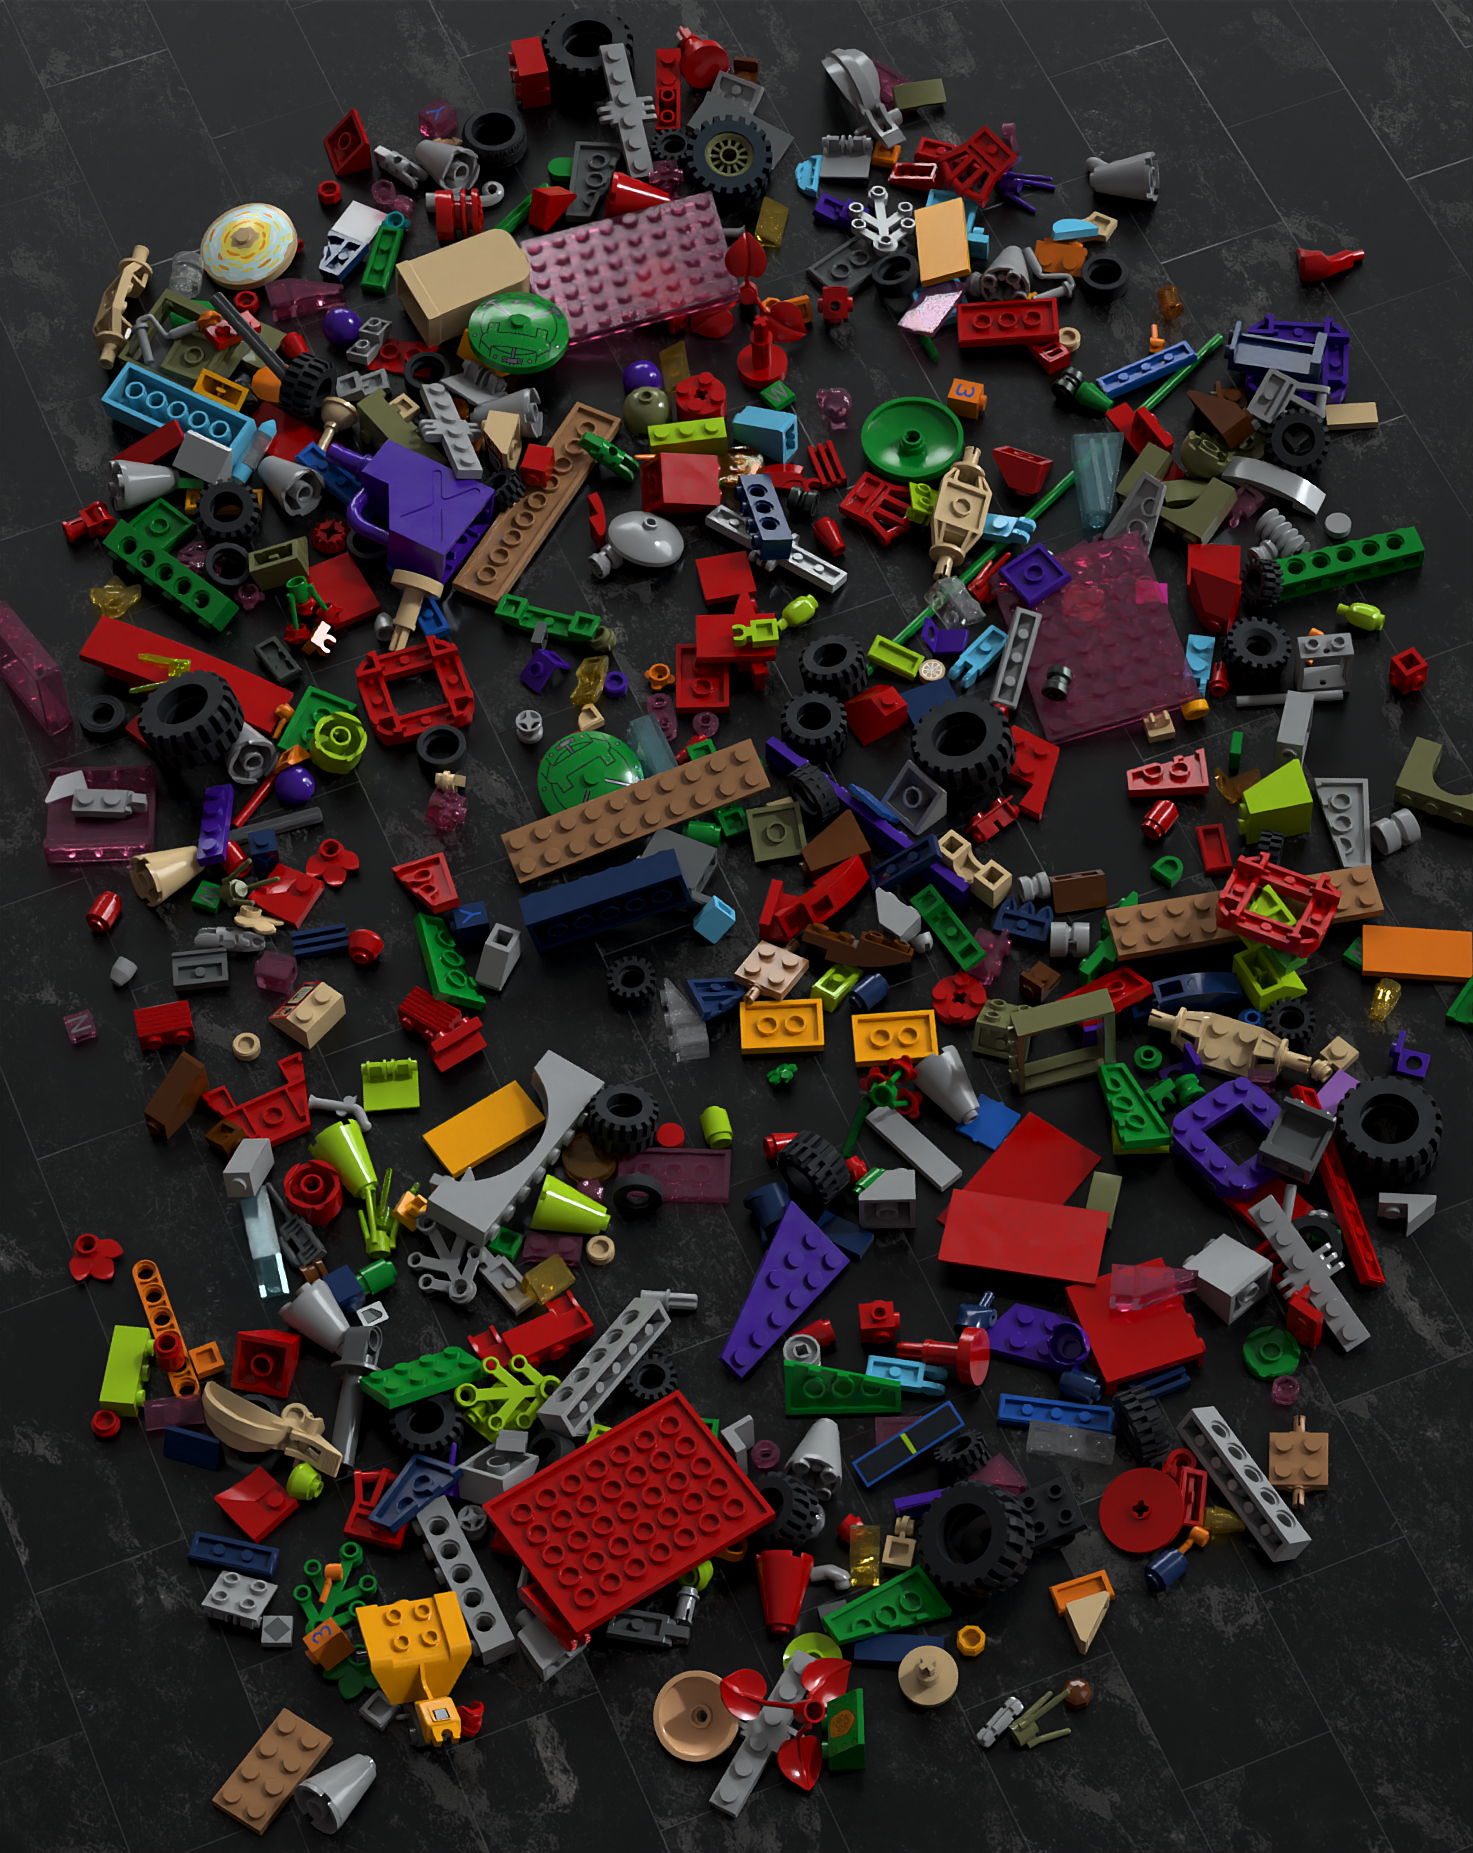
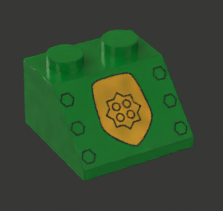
M858 1688L827 1702V1713H825L824 1718L821 1720L822 1732L828 1731V1741H822L823 1759H829V1770L865 1769L863 1688Z

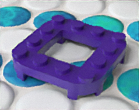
M1274 314L1265 315L1263 320L1258 321L1253 326L1250 325L1248 334L1315 344L1318 332L1327 333L1326 352L1322 365V382H1318L1316 385L1330 387V394L1327 395L1326 405L1341 404V401L1346 396L1348 384L1350 339L1348 330L1345 331L1340 325L1334 323V318L1325 317L1324 323L1274 321ZM1246 373L1245 388L1250 396V401L1262 383L1264 375ZM1295 391L1294 395L1313 405L1316 404V393ZM1289 402L1287 405L1290 407H1298L1297 405Z
M1238 1077L1236 1080L1222 1084L1177 1114L1171 1128V1134L1173 1135L1171 1149L1176 1156L1182 1153L1216 1186L1214 1193L1222 1199H1224V1196L1243 1198L1244 1202L1254 1198L1257 1190L1280 1176L1281 1173L1256 1163L1258 1154L1237 1166L1204 1132L1235 1112L1237 1115L1244 1113L1268 1136L1281 1107L1260 1087L1251 1083L1248 1078Z

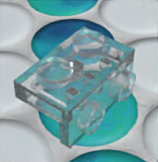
M957 576L937 580L924 595V599L948 630L963 629L966 625L981 622L986 616L980 608V604L970 595L964 583Z

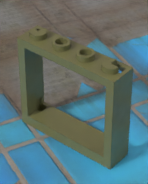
M166 288L148 314L153 315L162 326L171 312L192 322H197L202 313L213 310ZM148 320L143 323L148 324L149 329L146 333L150 343L158 330ZM136 334L132 336L118 356L122 369L127 362H130L191 391L193 390V388L137 362L142 352ZM244 340L231 347L215 374L226 379L231 376L250 348Z
M1107 988L1010 1013V1025L1006 1026L1009 1037L1007 1046L1010 1053L1008 1055V1062L1011 1068L1008 1069L1010 1081L1013 1084H1017L1020 1094L1095 1075L1100 1065L1116 1064L1115 1009ZM1097 1019V1045L1024 1064L1023 1038Z

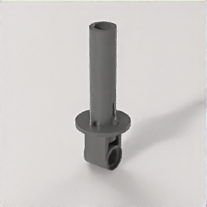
M378 1326L347 1328L344 1336L342 1358L340 1361L333 1362L330 1367V1372L343 1380L331 1445L343 1455L339 1467L341 1471L352 1470L366 1399V1393L360 1390L359 1379L369 1376L374 1371H383L377 1367L379 1350L382 1345V1333Z

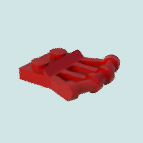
M986 125L980 128L961 147L942 154L935 159L936 166L941 169L944 176V183L948 187H953L959 198L962 197L976 202L977 206L982 208L987 204L989 194L995 182L1001 180V177L1019 161L1018 156ZM968 155L953 171L951 170L949 165L951 161ZM974 163L980 166L964 183L958 180ZM986 174L989 175L980 193L970 190Z
M865 472L839 505V513L860 522L861 526H868L878 537L880 543L883 546H887L892 542V539L900 534H906L911 528L910 524L912 521H909V518L905 516L907 508H912L911 502L909 505L894 498L902 497L911 500L909 487L893 485L869 472ZM883 505L904 514L903 518L882 509ZM874 517L894 527L886 531Z
M387 1468L369 1472H362V1469L354 1470L356 1499L343 1531L344 1537L400 1551L411 1520L394 1534L371 1526L367 1520L382 1499L386 1486L388 1484L392 1485L399 1474L392 1473L391 1469ZM377 1482L371 1501H364L363 1484Z

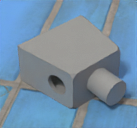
M527 1608L519 1612L515 1618V1622L522 1628L517 1634L518 1645L544 1682L586 1647V1644L580 1645L577 1641V1648L571 1652L564 1650V1647H561L558 1643L557 1636H554L540 1619L535 1617Z

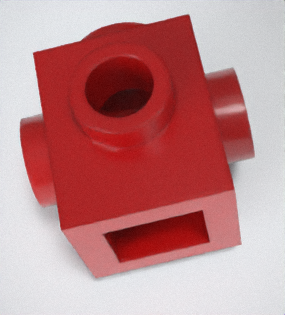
M847 286L822 287L823 298H818V313H823V319H828V323H843V318H848V312H853V297H848ZM837 301L840 306L832 308L831 303Z
M1411 647L1391 658L1388 674L1389 680L1394 687H1398L1403 695L1412 690H1419L1426 684L1428 664L1415 648Z
M876 1300L871 1303L858 1304L861 1343L875 1342L883 1344L895 1340V1329H901L900 1314L899 1312H894L893 1301Z

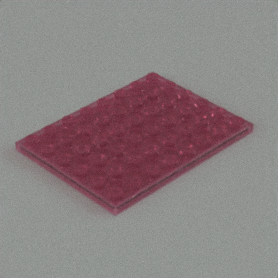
M712 191L520 242L528 258L530 284L533 294L554 303L563 312L568 321V346L742 300L737 279L728 272L724 260L728 248Z
M1139 530L1052 555L1071 575L1072 581L1030 609L999 576L998 571L990 578L1008 632L1017 607L1042 614L1025 680L1047 742L1057 745L1146 719L1151 713L1156 716L1163 714L1164 710L1167 712L1177 710L1191 701L1201 699L1199 689ZM1052 665H1061L1073 672L1072 683L1068 685L1069 693L1067 699L1062 702L1049 700L1041 692L1044 682L1048 680L1046 678L1048 668Z

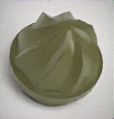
M599 626L593 639L590 641L595 650L605 653L614 649L617 640L612 629Z

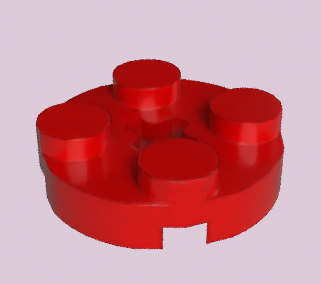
M958 972L955 975L942 979L932 990V1008L939 1020L951 1025V1022L955 1024L960 1023V1026H968L975 1023L987 1000L986 991L982 984L965 972ZM955 997H963L965 1003H954L953 1001Z

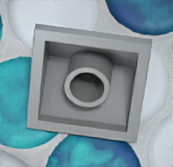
M189 430L172 465L216 485L218 484L217 480L222 479L223 482H227L228 478L232 477V449Z
M912 760L906 762L881 800V803L915 835L921 834L947 814V792Z

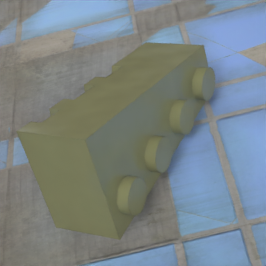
M378 388L357 403L361 430L359 432L360 436L366 444L370 443L375 447L377 452L387 440H391L449 468L448 460L431 442H426L425 439L422 440L415 424L412 421L409 423L404 421L400 414L401 409L395 403L390 405L384 399L386 393L381 388Z

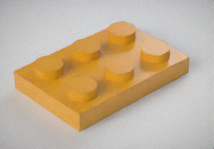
M822 998L754 1001L752 1005L740 1002L742 1054L824 1051Z
M934 1010L852 1015L856 1068L887 1066L890 1058L898 1059L903 1055H908L912 1059V1064L920 1063L932 1053L938 1056Z

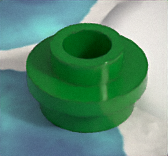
M1142 1046L1135 1052L1134 1062L1141 1071L1153 1072L1161 1065L1162 1054L1154 1046ZM1144 1056H1151L1152 1058L1146 1059Z

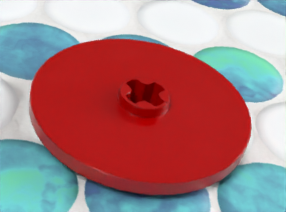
M1153 1468L1132 1469L1114 1479L1104 1492L1099 1508L1101 1527L1107 1538L1119 1549L1133 1554L1152 1553L1168 1545L1179 1533L1185 1518V1499L1178 1484L1166 1473ZM1142 1505H1144L1148 1512H1143L1142 1517H1140L1136 1511L1140 1510Z

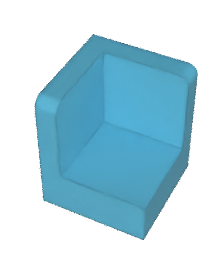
M715 895L693 919L694 929L713 944L717 943L736 921L735 911Z

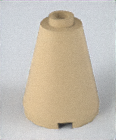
M188 846L132 857L129 864L133 863V870L129 871L138 896L141 899L147 898L150 901L147 905L155 907L205 869V866L200 867L197 861L198 848L196 846Z

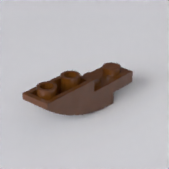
M808 923L802 941L827 949L825 960L851 966L884 967L910 961L914 952V948H911L909 943L897 939L894 941L885 939L884 935L876 931H863L860 940H856L852 934L832 932L827 926L820 923H813V925Z

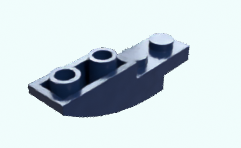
M1202 972L1152 982L1154 993L1145 997L1141 1002L1131 1004L1130 1007L1137 1025L1149 1020V1016H1152V1009L1171 1014L1185 1007L1189 1008L1190 1011L1199 1012L1244 996L1236 973Z

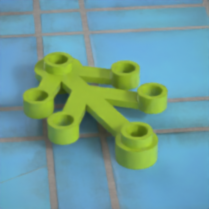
M518 1354L509 1360L508 1365L512 1372H521L534 1384L523 1386L500 1366L497 1358L489 1356L481 1362L482 1372L487 1375H493L506 1387L477 1389L470 1383H464L455 1389L454 1401L458 1406L467 1408L474 1405L477 1401L508 1399L496 1414L489 1416L486 1420L487 1429L491 1432H498L499 1429H503L506 1419L524 1398L536 1397L525 1412L517 1414L514 1418L515 1427L519 1430H526L532 1426L537 1411L550 1397L544 1391L545 1386H551L554 1393L562 1382L555 1376L548 1375L543 1377L528 1364L525 1356ZM515 1359L522 1361L521 1369L514 1366ZM487 1361L494 1363L493 1371L486 1368ZM462 1391L469 1394L468 1401H463L460 1398ZM520 1416L527 1418L528 1424L526 1426H522L519 1423ZM492 1418L499 1420L500 1426L498 1428H494L491 1425Z

